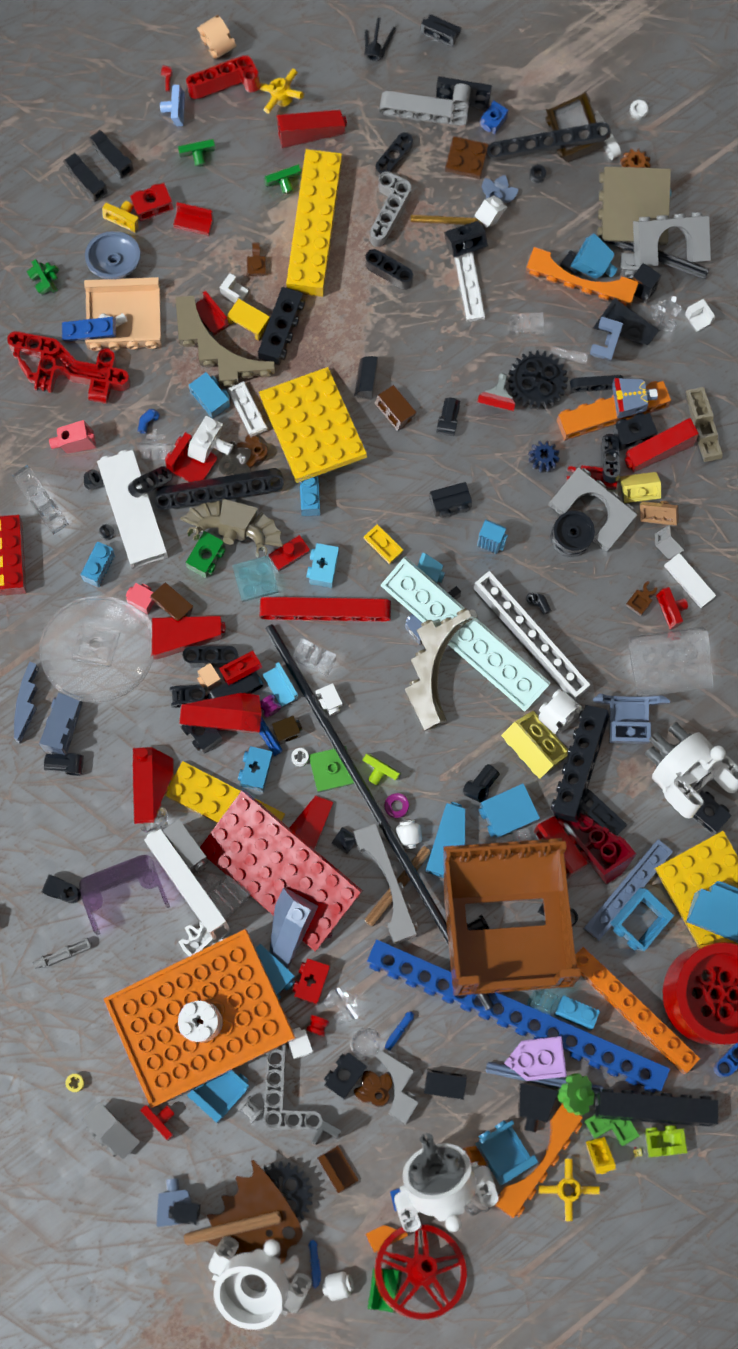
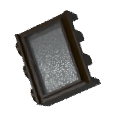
M584 92L580 96L553 108L546 109L548 116L545 119L548 126H551L552 130L555 131L597 123L588 94ZM582 131L580 133V138L582 139L589 136V131ZM565 134L562 137L563 142H568L571 139L570 134ZM605 141L557 149L556 151L559 158H563L568 163L607 145Z

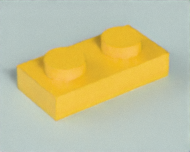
M378 524L363 538L389 565L403 553V549Z

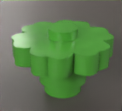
M576 1073L566 1077V1083H563L561 1088H559L557 1097L563 1103L568 1113L584 1115L589 1112V1106L593 1105L595 1094L591 1090L592 1082L588 1077Z

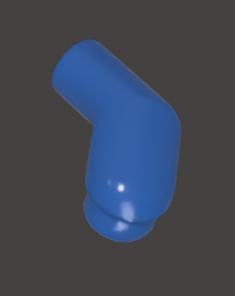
M149 409L141 415L137 432L146 434L148 423L151 420H158L160 413L155 411V409Z

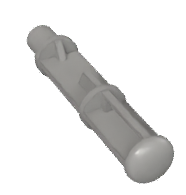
M89 938L65 946L59 949L58 953L48 957L41 956L40 959L33 962L35 969L42 966L47 967L91 949L92 942Z

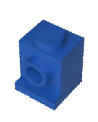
M493 100L491 106L481 117L480 125L485 131L496 134L507 119L508 109Z

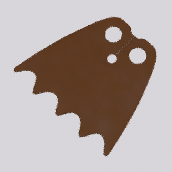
M251 1160L253 1167L252 1176H236L238 1193L234 1196L222 1195L224 1211L221 1214H207L211 1227L277 1211L280 1212L282 1221L279 1224L227 1237L234 1238L239 1244L235 1253L236 1256L242 1253H253L256 1249L264 1250V1245L268 1240H276L280 1245L278 1259L282 1264L288 1256V1249L291 1246L297 1245L301 1240L303 1231L284 1196L256 1161ZM287 1226L295 1230V1235L292 1239H286L282 1234V1230ZM267 1230H272L273 1235L271 1237L266 1235ZM223 1237L205 1242L217 1247Z

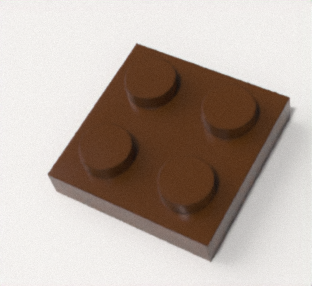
M453 136L445 172L480 179L488 144Z

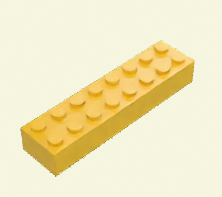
M305 150L286 288L301 292L304 295L323 297L342 166V153Z

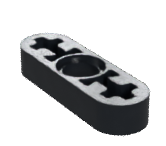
M403 132L399 134L376 162L375 172L378 176L383 172L392 173L413 147V137L410 133ZM407 139L408 143H404L401 149L402 140L405 141ZM396 151L399 153V157L393 159L389 154ZM387 164V170L383 169L381 171L380 166L384 167Z
M606 375L574 378L570 380V388L572 392L613 390L614 378H623V376Z
M614 434L604 435L601 442L602 477L608 483L618 481L620 476L619 439ZM608 442H611V444H612V448H611V449H609V443H608ZM611 455L615 457L616 460L609 461L606 459V456ZM610 468H613V469H612L613 475H610V472H609Z
M161 466L128 484V491L133 497H141L167 484L172 479V473L165 466ZM147 478L153 481V486L147 482Z

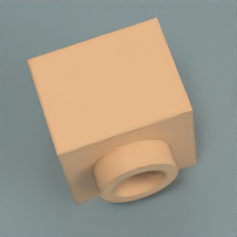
M211 663L197 671L199 684L203 688L206 686L208 691L221 684V679Z

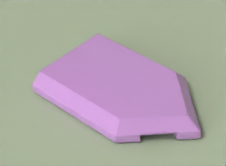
M562 1036L523 1040L504 1064L517 1072L526 1081L566 1077Z

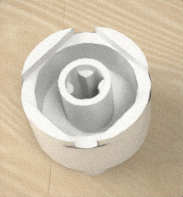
M560 689L553 694V699L549 703L545 702L540 707L539 711L541 713L538 716L539 721L556 736L558 731L560 733L564 732L576 719L574 714L576 712L579 714L582 710L580 704Z
M193 1001L187 1003L178 1017L180 1033L191 1041L208 1042L215 1038L222 1029L223 1019L215 1005L208 1002ZM198 1019L204 1020V1023H203V1024H199V1023H197V1020H198Z

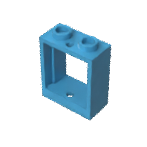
M639 888L610 924L614 927L613 931L618 936L628 940L627 945L635 951H645L674 915L647 889ZM642 900L658 917L642 937L637 940L621 924Z

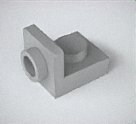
M622 253L620 276L633 279L634 274L639 269L638 266H635L634 254Z

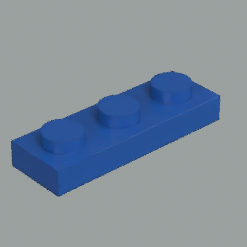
M114 317L62 322V340L64 342L116 337V318Z

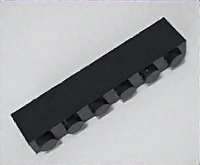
M602 1089V1091L595 1095V1119L714 1127L718 1125V1100H712L711 1096H700V1099L692 1098V1095L689 1094L673 1097L672 1093H661V1096H657L649 1091L633 1094L632 1090H621V1093H616L614 1089Z

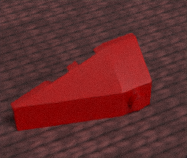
M237 693L182 704L179 724L253 734L259 733L262 714L260 696Z

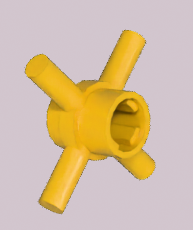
M292 68L285 79L277 78L270 85L260 83L261 87L259 90L270 92L272 96L264 108L266 113H270L276 103L279 106H287L294 98L303 99L304 93L292 90L290 83L298 74L297 70Z
M565 1159V1178L558 1185H538V1193L557 1194L561 1200L565 1201V1221H573V1201L577 1200L580 1194H600V1187L580 1186L579 1182L573 1178V1159ZM566 1184H570V1187L574 1188V1192H571L570 1196H566L564 1192Z

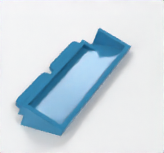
M717 881L710 886L709 891L700 889L694 893L686 922L738 943V888Z

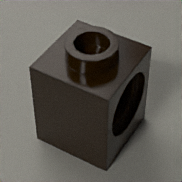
M294 715L272 723V728L279 745L301 737L300 731L303 729L300 721L295 720Z

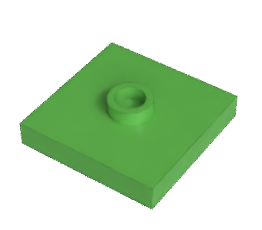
M335 749L309 755L318 793L355 784Z

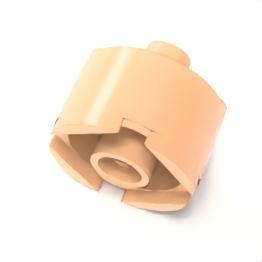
M218 15L197 28L203 44L208 46L213 59L219 58L236 47L233 37L230 39L229 29Z

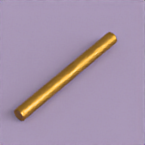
M411 215L410 222L460 225L479 221L477 218L428 215Z

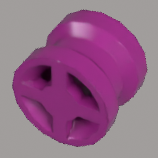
M273 694L260 701L261 709H263L266 718L274 715L282 708L279 703H276Z

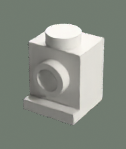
M333 683L315 691L317 699L321 697L319 703L322 709H326L330 716L340 712L342 702Z

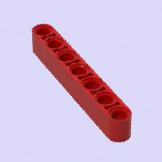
M260 598L259 618L265 620L386 622L391 620V600Z

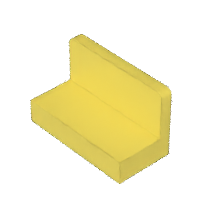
M656 472L620 476L624 503L661 499V481Z

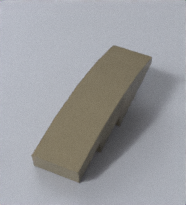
M704 387L686 390L691 419L699 433L697 441L703 461L722 459L723 453L713 421L714 415Z

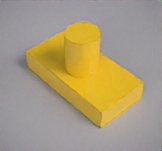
M124 201L120 208L105 203L102 207L104 219L134 233L139 227L138 217L130 214L133 209L132 203Z
M605 1137L586 1141V1148L596 1174H605L608 1171L616 1170V1165Z

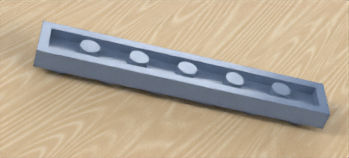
M658 839L583 929L599 941L612 926L610 922L639 888H643L656 873L655 867L663 864L673 851Z

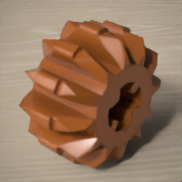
M631 148L629 153L625 152L623 154L620 165H622L621 167L651 168V159L646 157V151L640 153L639 148L636 152Z

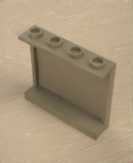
M604 167L603 172H600L599 183H602V190H599V201L602 202V209L598 210V220H601V227H598L597 236L603 242H634L633 221H639V217H650V220L657 219L658 215H668L669 218L671 169ZM669 228L660 235L659 245H667Z

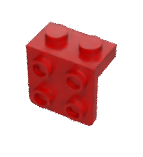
M185 432L183 436H179L176 440L174 450L167 454L165 458L166 468L187 482L205 480L216 463L217 456L210 452L205 463L187 456L192 435Z

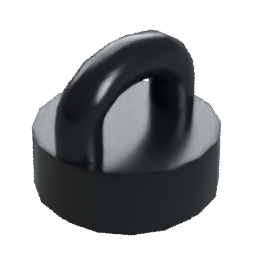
M91 469L85 472L84 486L87 490L95 489L102 484V478L98 471Z

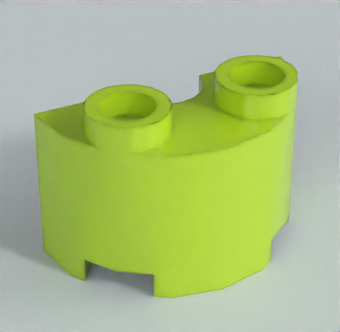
M677 1125L666 1126L665 1131H658V1127L646 1129L645 1138L648 1157L687 1153L684 1129H677Z

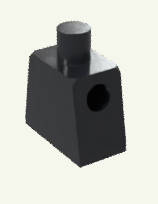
M523 1083L519 1084L518 1117L526 1119L525 1131L536 1133L538 1121L544 1123L548 1121L558 1091Z

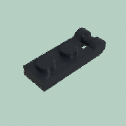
M587 789L581 810L595 823L606 827L611 833L618 836L627 824L591 790ZM589 800L594 803L590 808L586 805Z

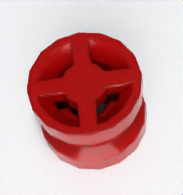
M311 1015V1023L307 1026L306 1031L325 1037V1028L329 1025L330 1021Z

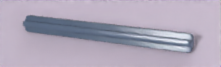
M488 1062L486 1065L487 1073L526 1081L506 1065ZM558 1077L527 1082L561 1088L562 1084L566 1083V1078ZM592 1084L591 1090H593L595 1095L602 1091V1086Z

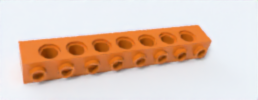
M582 947L575 954L576 967L580 968L581 977L683 1075L688 1073L700 1058L586 948Z

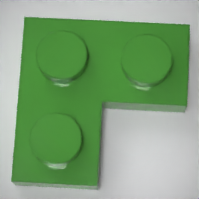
M595 1115L584 1121L594 1139L611 1129L621 1147L639 1137L631 1121L595 1119Z

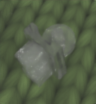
M670 296L669 300L658 301L657 305L650 306L649 310L653 313L652 318L656 320L654 326L659 331L671 332L675 328L676 322L669 318L670 315L678 316L682 307L675 303L676 298Z
M153 429V435H146V440H153V443H138L141 459H152V449H159V459H165L167 454L173 449V443H158V440H165V435H158L157 429Z
M339 987L329 991L330 995L324 999V1003L329 1009L336 1005L338 1006L340 1012L334 1015V1018L339 1025L358 1018L354 1011L358 1007L355 999L359 997L357 993L351 996L348 990L342 992Z

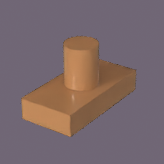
M642 501L640 504V522L677 526L679 523L678 505H671L667 501H661L660 503Z

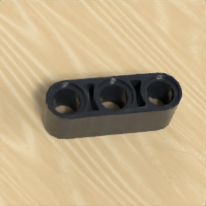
M371 249L366 253L365 266L370 272L400 289L406 290L412 286L413 271L409 267L376 249ZM370 259H377L378 261H377V262H370L369 260H370ZM388 267H390V268H392V269H394V270H393V271H386L385 269L388 268ZM406 276V277H408L409 279H408V280H402L401 277Z
M190 646L185 648L182 654L184 663L191 668H203L210 663L213 667H222L239 658L238 651L233 646ZM191 653L197 655L192 661L187 659V656ZM209 653L216 655L213 660H207L206 656ZM228 653L235 655L232 660L225 659V656Z
M257 671L231 685H228L226 682L208 693L207 698L212 699L237 693L252 694L261 689L264 683Z

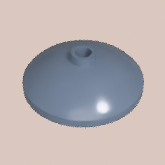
M110 231L96 236L89 242L85 251V260L90 271L96 276L104 279H120L131 274L137 268L140 262V249L137 242L131 236L122 232Z

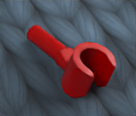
M163 65L161 76L166 77L165 91L170 92V78L173 72L171 67Z

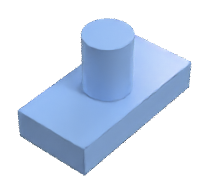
M172 85V101L160 102V109L162 113L171 112V119L177 127L184 126L185 92L180 85Z

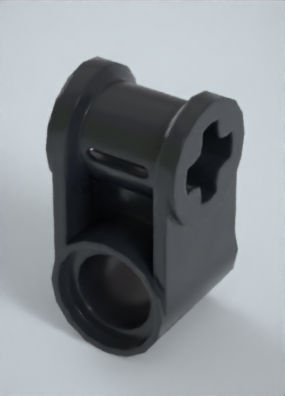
M201 685L170 687V692H172V708H181L182 704L207 700V693ZM201 691L203 693L201 698H193L195 692Z
M48 874L41 893L71 904L80 900L81 891L79 888ZM73 891L75 894L74 896H68L67 892Z

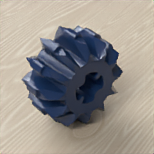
M541 441L538 442V446L533 444L532 450L528 453L530 456L528 462L534 463L532 468L536 469L539 467L540 473L544 468L546 472H550V467L555 469L556 463L560 460L558 457L559 450H554L556 445L549 446V441H546L545 445Z

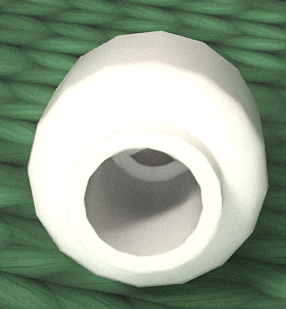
M415 820L401 821L400 825L396 827V836L401 845L405 846V849L416 848V844L422 841L421 826L415 823Z
M343 1271L327 1275L325 1283L322 1284L324 1295L328 1296L332 1301L350 1297L351 1291L354 1290L352 1277Z

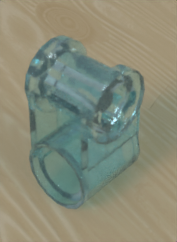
M544 989L534 990L528 1000V1006L551 1015V1007L558 996Z

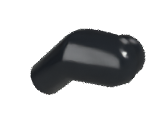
M531 592L526 596V601L532 605L539 606L543 615L552 611L544 595Z

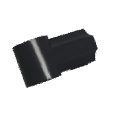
M452 397L445 398L436 433L455 436L461 401Z
M68 753L67 755L46 754L44 770L81 776L84 755Z
M490 764L485 765L474 781L469 780L466 782L463 794L479 803L485 801L489 795V788L500 775L499 771Z

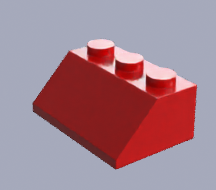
M552 816L536 825L534 834L539 840L562 838V841H566L564 861L566 878L568 880L588 865V857L575 846L577 842L571 834L568 835L565 832L563 822L559 818L556 819L555 816Z

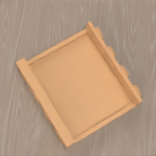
M158 277L84 280L86 319L99 318L101 314H107L115 318L122 313L127 319V322L116 327V337L85 340L87 349L100 351L101 349L119 350L120 348L135 350L138 347H146L148 349L161 347L160 284Z

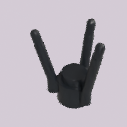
M380 17L377 18L374 39L370 45L368 30H365L364 55L371 61H379L380 57L384 58L385 50L396 30L394 26L381 48V45L377 43Z

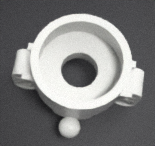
M227 1236L221 1239L208 1268L214 1273L212 1279L216 1281L214 1287L216 1306L228 1321L245 1329H262L271 1325L280 1313L286 1316L288 1311L291 1313L299 1311L312 1284V1280L309 1276L298 1273L295 1275L292 1283H288L287 1276L280 1267L281 1261L276 1257L280 1252V1245L276 1240H268L264 1245V1250L256 1249L253 1253H242L234 1256L239 1246L238 1242L234 1238ZM248 1274L260 1276L266 1282L267 1290L255 1291L246 1284L244 1276Z

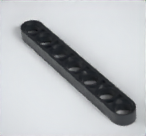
M598 122L495 141L488 145L487 153L492 160H502L590 144L610 138L611 129L606 122ZM605 127L607 128V133L603 136L598 135V130ZM582 131H589V136L582 139L580 138V133ZM565 134L571 135V139L568 142H563L562 137ZM552 137L554 139L553 143L545 145L544 141L546 138ZM529 141H535V147L531 149L526 147ZM517 144L518 148L516 151L510 152L509 146ZM494 147L500 148V152L497 155H492L491 150Z

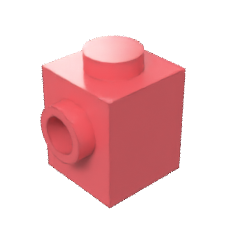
M135 583L134 587H130L126 593L128 604L146 614L150 612L155 603L150 598L154 592L143 583L141 585Z

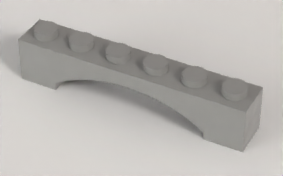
M376 824L354 831V837L360 853L365 852L377 863L389 884L393 901V915L391 922L387 923V927L394 945L416 937V931L419 929L415 919L411 920L409 913L412 910L409 902H405L402 894H405L401 882L397 883L395 876L398 875L395 864H390L389 858L391 853L388 846L384 847L382 839H385L382 829H377Z

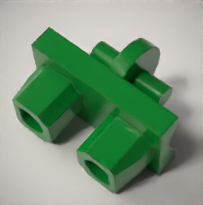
M37 259L31 262L33 266L27 271V274L33 281L40 277L41 282L35 285L37 292L43 295L49 291L53 293L58 291L53 281L58 279L56 275L59 272L58 266H51L49 262L44 265V263H39Z

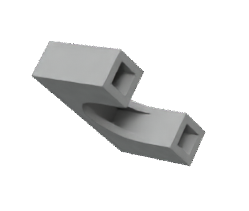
M693 212L692 216L686 217L685 213L674 214V218H668V215H658L657 219L650 220V217H639V221H633L635 266L640 267L642 263L647 266L658 265L659 237L666 229L673 226L679 228L686 237L687 261H711L709 216L703 215V212Z
M578 467L548 505L562 515L582 496L591 495L601 499L607 508L608 516L606 523L596 534L593 542L607 552L637 514L631 505L622 503L620 501L621 498L616 493L607 491L605 489L606 486L601 481H595L591 478L589 471Z

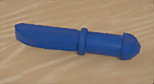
M407 1012L399 1025L396 1026L397 1028L386 1042V1050L391 1051L403 1032H405L406 1027L414 1019L413 1012Z
M311 1240L308 1244L310 1251L309 1262L311 1263L312 1286L317 1288L321 1282L320 1260L318 1259V1244L315 1240Z

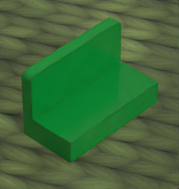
M373 1268L368 1309L397 1313L381 1296L376 1285ZM381 1268L385 1288L390 1296L395 1299L400 1290L402 1271Z

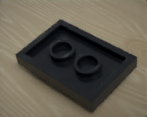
M438 76L436 98L452 100L455 85L466 84L471 88L469 106L477 109L489 108L492 85Z

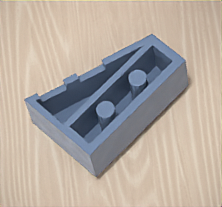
M58 693L57 698L54 697L51 706L52 711L47 718L46 727L39 742L44 752L58 755L68 754L83 704L81 698Z

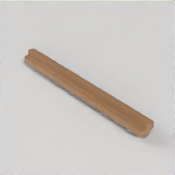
M425 846L420 849L411 861L416 871L431 854V850ZM404 870L396 880L397 883L401 882L404 888L410 881V878ZM390 888L365 918V922L369 926H374L393 902Z
M277 1211L189 1232L184 1235V1242L186 1245H191L279 1224L282 1221L281 1215Z

